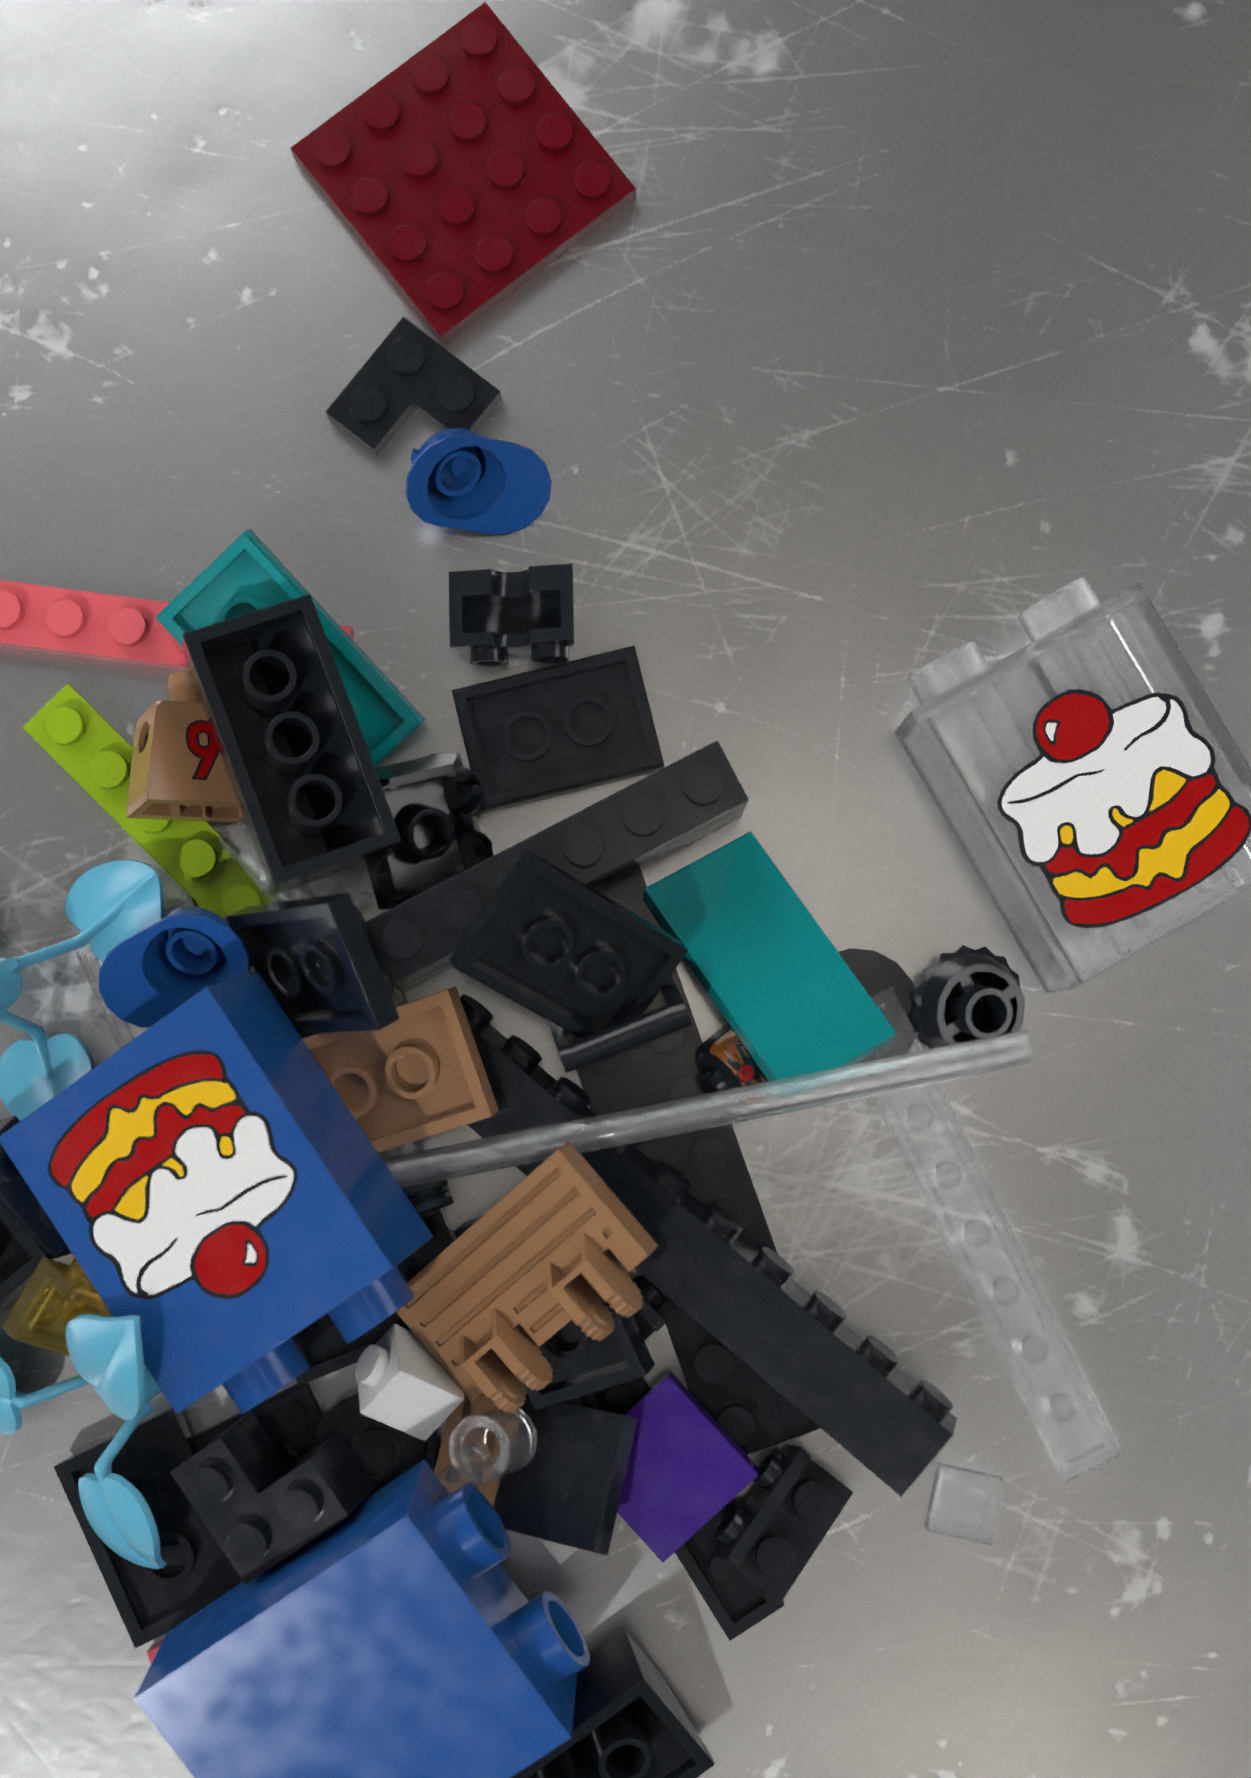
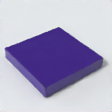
M671 1371L623 1414L636 1418L638 1421L617 1511L662 1563L759 1475L760 1468Z

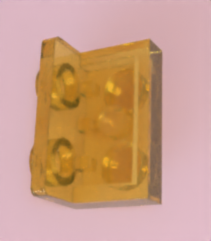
M43 1257L6 1318L2 1328L14 1340L70 1356L65 1332L70 1320L81 1314H94L104 1317H113V1315L76 1258L72 1260L70 1265Z

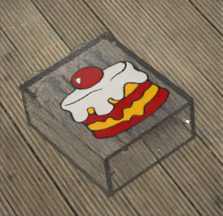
M1086 578L1077 579L1044 597L1017 617L1031 640V644L989 666L976 642L970 640L927 663L907 678L921 705L910 711L896 729L895 734L1046 993L1077 987L1251 887V767L1140 582L1101 604Z

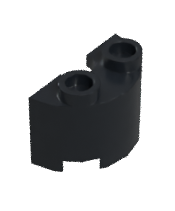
M573 564L529 566V569L519 572H500L493 569L449 572L450 647L470 653V664L478 667L505 666L508 664V656L531 655V661L535 663L555 664L568 661L569 647L575 644Z

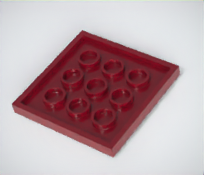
M486 2L290 148L297 163L442 345L636 199L635 186Z

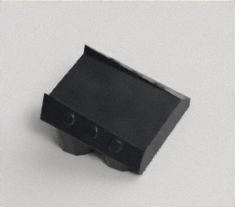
M459 752L433 753L426 757L375 768L402 840L400 844L365 860L378 909H391L494 856L492 842L485 834L481 833L476 816L485 799L483 780L476 772L463 768Z

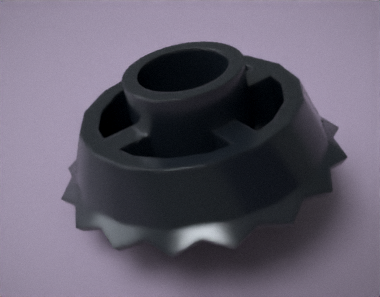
M962 945L955 953H941L936 965L923 970V983L913 991L916 1007L910 1017L918 1026L917 1040L928 1046L931 1058L943 1059L951 1068L965 1065L974 1069L984 1061H994L1005 1048L1013 1043L1023 1024L1025 997L1020 988L1019 975L1010 969L1005 957L995 956L986 946L974 950Z

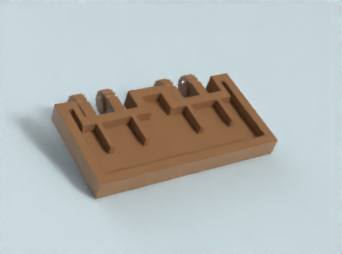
M568 1141L407 1283L416 1297L397 1310L396 1313L454 1383L463 1391L471 1403L484 1393L488 1399H492L493 1405H496L498 1410L501 1409L504 1413L508 1411L511 1414L520 1408L526 1400V1392L520 1382H523L526 1388L529 1387L532 1391L534 1389L539 1391L548 1385L554 1377L550 1366L551 1363L547 1361V1357L542 1355V1351L538 1346H541L571 1320L581 1327L582 1332H585L587 1337L590 1336L593 1340L597 1339L600 1341L614 1331L615 1325L613 1322L615 1320L612 1318V1313L609 1312L608 1307L603 1305L601 1298L580 1273H582L604 1301L610 1304V1308H613L622 1317L627 1316L628 1318L642 1308L641 1305L644 1304L642 1301L643 1296L636 1283L631 1281L629 1274L607 1249L609 1248L628 1272H630L647 1258L658 1245L572 1143Z

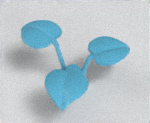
M118 860L91 868L75 881L65 901L66 915L71 923L82 931L71 939L20 957L8 959L0 957V1022L19 1029L33 1038L14 1042L5 1050L0 1059V1097L11 1116L16 1115L20 1121L95 1068L89 1049L75 1034L63 1033L47 1039L43 1027L8 1011V1007L16 1002L23 988V978L20 971L31 965L79 949L88 942L93 954L99 961L103 962L107 953L123 940L160 921L165 916L163 880L158 870L152 865L137 860Z
M81 1314L70 1320L65 1330L68 1351L80 1375L32 1393H24L16 1390L14 1374L10 1366L0 1357V1433L5 1435L13 1434L22 1427L23 1421L19 1408H28L88 1384L94 1385L95 1392L101 1396L106 1406L116 1416L126 1421L95 1463V1474L86 1473L79 1479L78 1489L81 1505L95 1533L115 1553L134 1564L151 1569H162L168 1562L164 1561L161 1557L159 1533L148 1503L132 1483L124 1477L112 1473L111 1470L114 1458L144 1417L153 1412V1407L149 1400L162 1391L144 1364L140 1316L104 1317L94 1314Z

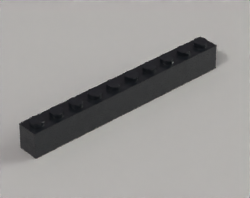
M462 994L460 999L499 1112L492 1117L467 1125L526 1176L531 1174L566 1142L570 1141L657 1243L658 1247L639 1263L635 1269L901 1497L954 1434L957 1418L950 1413L953 1405L949 1399L926 1380L922 1379L918 1384L913 1382L896 1367L899 1359L888 1346L872 1335H867L865 1339H862L843 1323L847 1316L831 1298L820 1291H815L810 1295L791 1279L794 1270L780 1255L767 1247H763L759 1252L739 1235L743 1228L729 1212L716 1204H711L709 1208L688 1192L692 1185L679 1170L665 1161H660L656 1165L637 1149L641 1141L628 1127L615 1119H610L606 1123L588 1107L591 1098L583 1089L565 1077H560L558 1081L538 1065L542 1057L532 1046L514 1035L507 1039L489 1024L493 1019L492 1014L478 1001Z

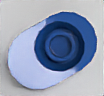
M463 428L444 429L432 435L420 448H413L410 458L412 467L407 475L405 495L411 510L425 523L484 534H510L526 528L541 516L550 500L552 480L546 463L533 450L519 444L482 437L475 432Z
M192 906L172 910L160 921L123 940L107 953L99 970V992L107 1008L122 1021L142 1028H150L206 986L247 976L249 973V954L241 937L231 929L226 916L221 917L219 914L206 908Z

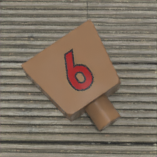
M180 671L168 676L169 701L154 702L138 719L135 727L126 807L127 818L244 823L245 819L191 672Z

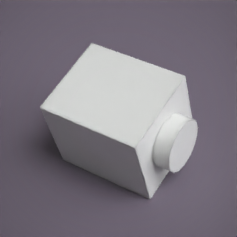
M395 1323L376 1344L369 1345L363 1351L357 1362L355 1378L358 1382L360 1413L423 1441H426L464 1400L463 1391L454 1383L415 1334Z

